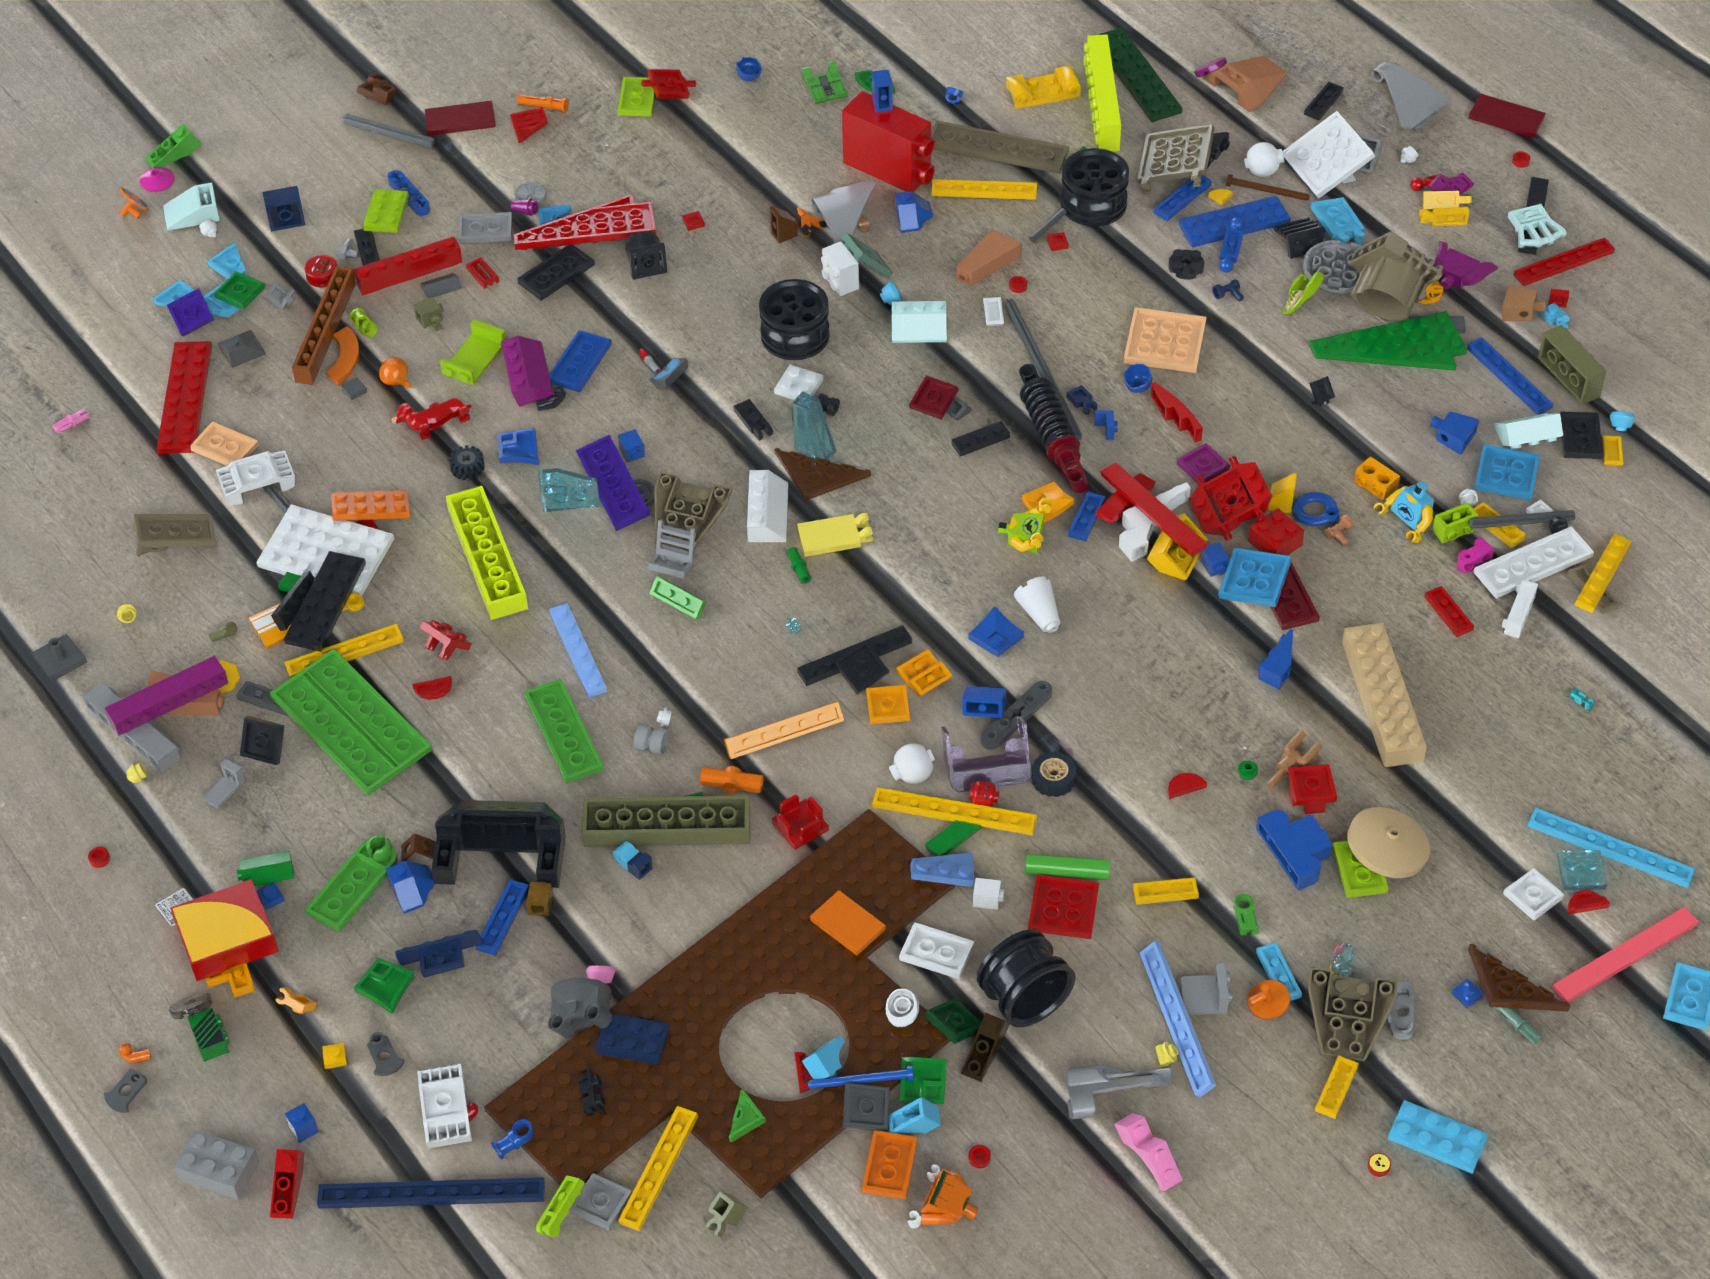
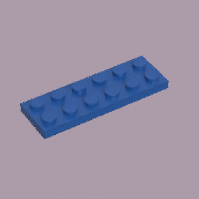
M1273 196L1179 219V226L1191 247L1224 240L1226 228H1230V221L1236 217L1242 219L1244 223L1241 230L1244 231L1243 235L1274 228L1277 225L1290 222L1291 218L1279 198Z

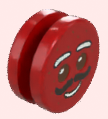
M317 255L310 258L304 267L308 283L314 287H327L335 267L338 266L336 260L328 255Z

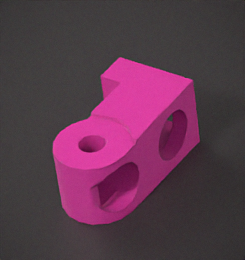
M1479 537L1475 540L1473 547L1469 550H1462L1459 553L1457 568L1462 572L1473 571L1475 567L1492 560L1494 548L1482 537Z

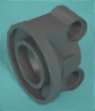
M569 978L558 981L551 987V1016L548 1020V1027L554 1032L568 1038L574 1034L577 1028H589L595 1025L603 1029L610 1024L612 1020L610 1012L611 988L606 983L590 978Z

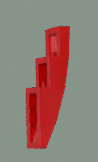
M1156 382L1152 383L1151 397L1165 421L1173 419L1180 432L1187 430L1194 442L1202 441L1203 427L1192 412L1168 390Z
M1141 473L1133 477L1148 491L1155 486L1156 481ZM1117 490L1099 508L1095 515L1112 524L1122 518L1123 512L1128 508H1132L1133 504Z

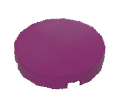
M1220 57L1199 67L1194 73L1196 77H1202L1205 75V72L1211 73L1223 67L1224 64H1227V60L1225 57Z

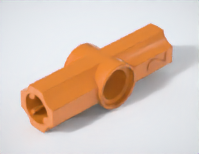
M729 766L725 770L703 767L700 776V785L720 787L724 792L730 794L737 793L738 790L761 793L764 775L744 773L741 769L734 766Z

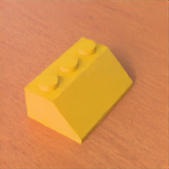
M1185 513L1177 515L1180 520L1205 542L1208 541L1206 536ZM1161 531L1147 559L1158 572L1187 580L1201 552L1191 557L1167 534Z

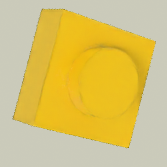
M344 1043L322 1046L325 1069L347 1066Z

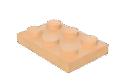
M211 422L190 447L191 451L228 466L232 461L250 456L259 446V443L256 439Z

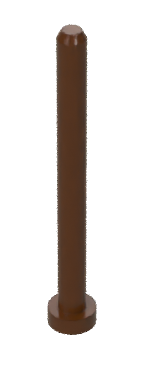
M1231 174L1228 175L1226 182L1228 187H1231L1232 184L1306 201L1310 198V195L1307 193L1233 178Z

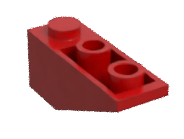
M276 1149L270 1210L271 1218L293 1219L303 1174L305 1154L303 1151Z

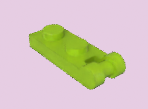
M566 1175L536 1225V1231L539 1234L549 1237H557L559 1235L560 1224L568 1215L571 1206L576 1198L579 1197L585 1185L580 1178Z

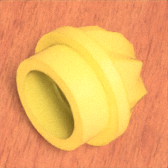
M124 604L117 610L118 619L124 623L133 622L137 616L136 608L131 604Z
M140 762L137 764L133 763L127 770V779L133 783L143 782L144 778L148 776L146 769Z

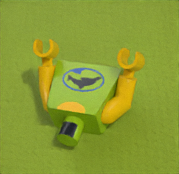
M1043 498L1040 500L1039 506L1032 510L1014 513L1011 523H999L998 533L1007 534L1008 545L1014 547L1019 552L1028 551L1037 554L1038 548L1041 547V542L1044 541L1042 537L1044 527L1043 511L1045 513L1051 511V501L1048 498Z

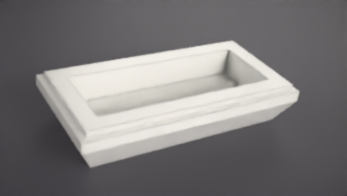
M1001 297L983 298L986 325L1002 326L1004 324Z

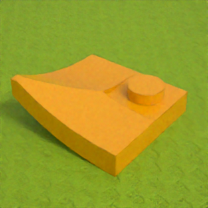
M1055 481L1022 495V501L1029 510L1039 506V502L1043 498H1048L1051 501V511L1049 513L1043 511L1044 523L1059 516L1074 504V499L1066 494Z

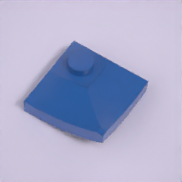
M535 428L498 433L500 463L522 462L539 465Z
M995 606L979 625L968 633L969 640L997 657L1024 638V631L1010 622Z

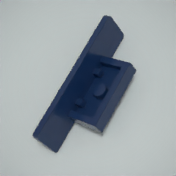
M469 930L461 934L446 936L442 939L427 941L416 946L405 947L395 951V956L402 966L420 961L421 974L425 978L465 967L463 949L482 945L483 942L477 930Z

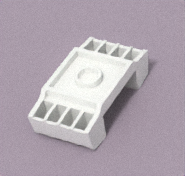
M285 450L273 453L267 451L235 460L228 466L216 470L224 496L230 506L243 503L242 492L277 482L282 492L295 487V475Z
M461 1064L417 1071L427 1148L431 1149L472 1141Z

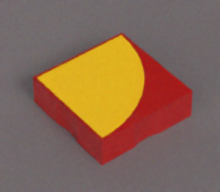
M252 879L170 908L196 982L227 971L234 966L249 963L279 952L274 934Z

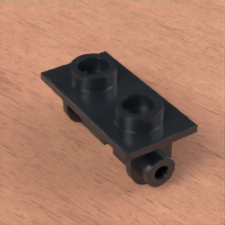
M587 1068V1074L581 1075L578 1080L581 1096H586L582 1098L583 1111L589 1117L594 1116L597 1111L605 1115L604 1105H606V1100L601 1091L602 1080L598 1074Z

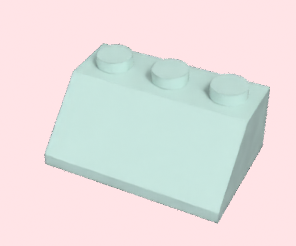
M946 301L892 302V343L947 342Z
M1544 413L1493 423L1503 446H1510V449L1521 448V444L1528 443V446L1540 444L1539 440L1544 439L1546 442L1557 441V437L1563 436L1559 413Z

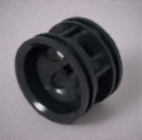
M1099 148L1080 150L1069 156L1062 167L1063 188L1061 191V208L1066 209V216L1078 224L1094 227L1105 226L1119 220L1127 209L1128 194L1126 188L1129 182V167L1126 161L1112 151Z
M787 279L774 283L762 293L759 300L761 341L769 353L785 360H803L817 355L826 347L830 333L827 319L829 303L825 291L817 284L807 280ZM808 318L812 321L807 323L804 322L803 319Z

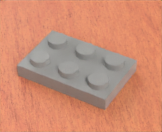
M512 212L459 214V244L512 241Z

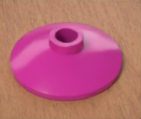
M165 167L151 168L141 175L140 185L143 189L150 192L166 190L174 183V173Z

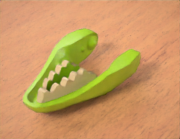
M1316 272L1310 281L1305 273L1300 274L1294 280L1282 314H1292L1315 294L1324 280L1322 272Z

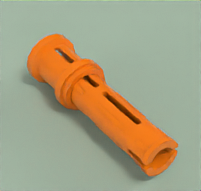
M518 94L517 96L518 105L543 107L549 111L558 110L562 111V113L568 111V98L558 99L554 96L544 98Z

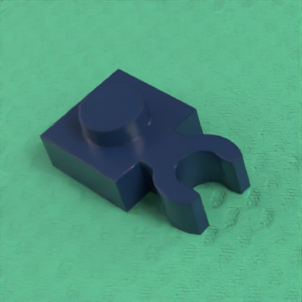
M1082 385L1067 392L1066 398L1076 408L1082 406L1083 412L1086 415H1089V408L1097 410V403L1092 400L1093 396Z

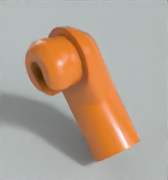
M124 1043L119 1047L121 1058L130 1063L151 1060L149 1049L136 1052L131 1049L129 1043Z

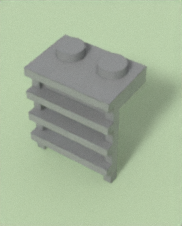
M659 519L656 554L649 562L648 570L684 579L694 567L695 528H691L689 532L663 525V520ZM662 532L690 539V542L663 535ZM662 542L689 549V551L662 545Z

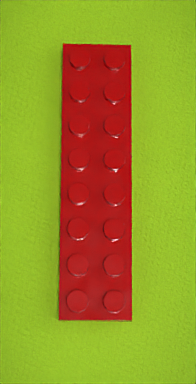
M211 341L174 343L157 443L158 454L195 453L191 451L190 445L198 438L212 350Z

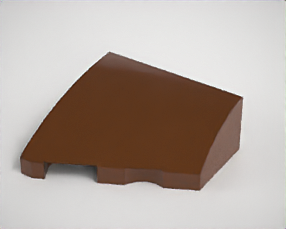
M379 73L369 75L367 82L358 86L357 93L381 104H388L394 97L396 88L390 85L387 80H380Z

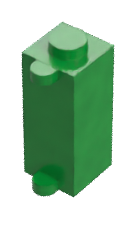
M290 851L241 859L240 868H236L238 881L242 880L245 882L252 879L254 886L294 879V868Z

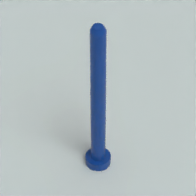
M913 1065L907 1066L906 1070L810 1080L808 1088L816 1089L843 1086L846 1083L861 1084L908 1078V1081H914Z

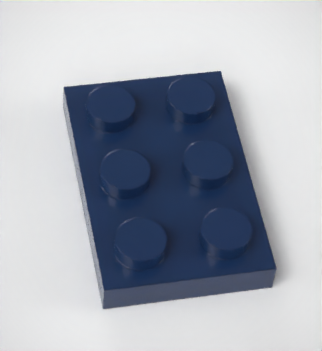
M612 1014L610 1024L600 1031L595 1054L659 1065L669 1034L670 1024Z

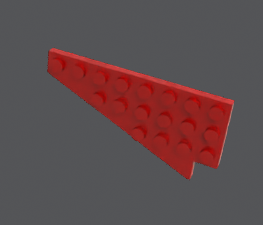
M632 194L514 234L515 250L627 239L631 234L647 232L649 230L653 231L656 235L652 202L634 203Z

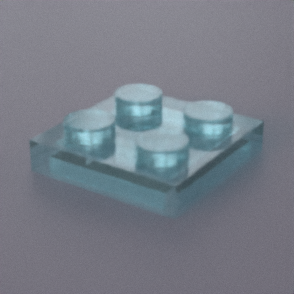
M1600 850L1558 851L1557 859L1563 890H1606L1607 882Z

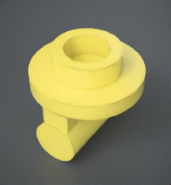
M1166 1041L1155 1047L1160 1067H1168L1170 1063L1177 1061L1179 1053L1173 1043L1170 1044Z

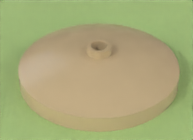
M1386 807L1368 808L1359 812L1349 826L1347 838L1352 853L1365 867L1379 875L1390 878L1411 877L1423 869L1429 858L1430 843L1426 833L1416 821L1400 811Z

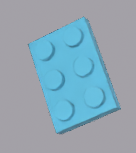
M1679 962L1676 963L1663 1019L1707 1031L1710 1020V971Z

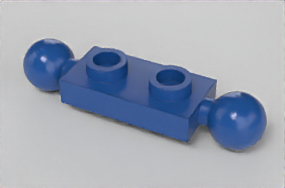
M1237 217L1230 221V228H1226L1219 259H1223L1219 264L1220 270L1225 273L1232 271L1234 267L1233 262H1237L1244 231H1241L1244 223L1242 219Z

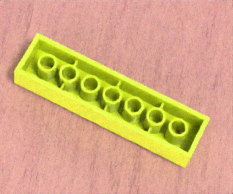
M1108 35L1087 36V43H1084V52L1087 54L1083 57L1084 66H1087L1085 67V77H1088L1087 88H1090L1088 89V98L1092 99L1090 100V111H1093L1091 112L1092 122H1095L1093 123V133L1097 134L1095 135V145H1098L1099 149L1120 151L1121 120Z
M483 486L446 496L449 515L490 619L493 620L528 610L525 590Z

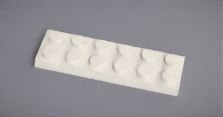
M1571 526L1474 568V574L1497 599L1515 591L1517 584H1522L1523 580L1533 583L1592 558L1594 551Z

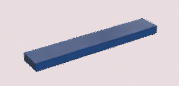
M1482 337L1467 344V350L1537 415L1553 408V403Z

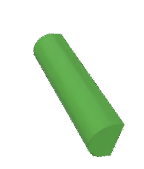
M1026 854V875L1109 880L1110 860Z

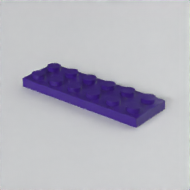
M610 435L576 450L616 531L651 515Z

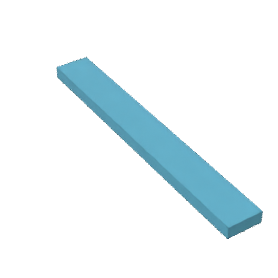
M1536 807L1528 822L1527 827L1686 888L1689 887L1696 870L1688 865Z

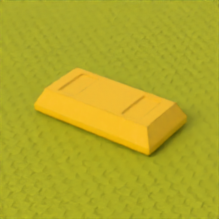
M1602 435L1604 465L1623 466L1621 436Z

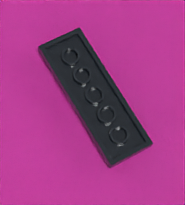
M332 551L328 552L284 637L285 644L322 652L366 565L364 558Z

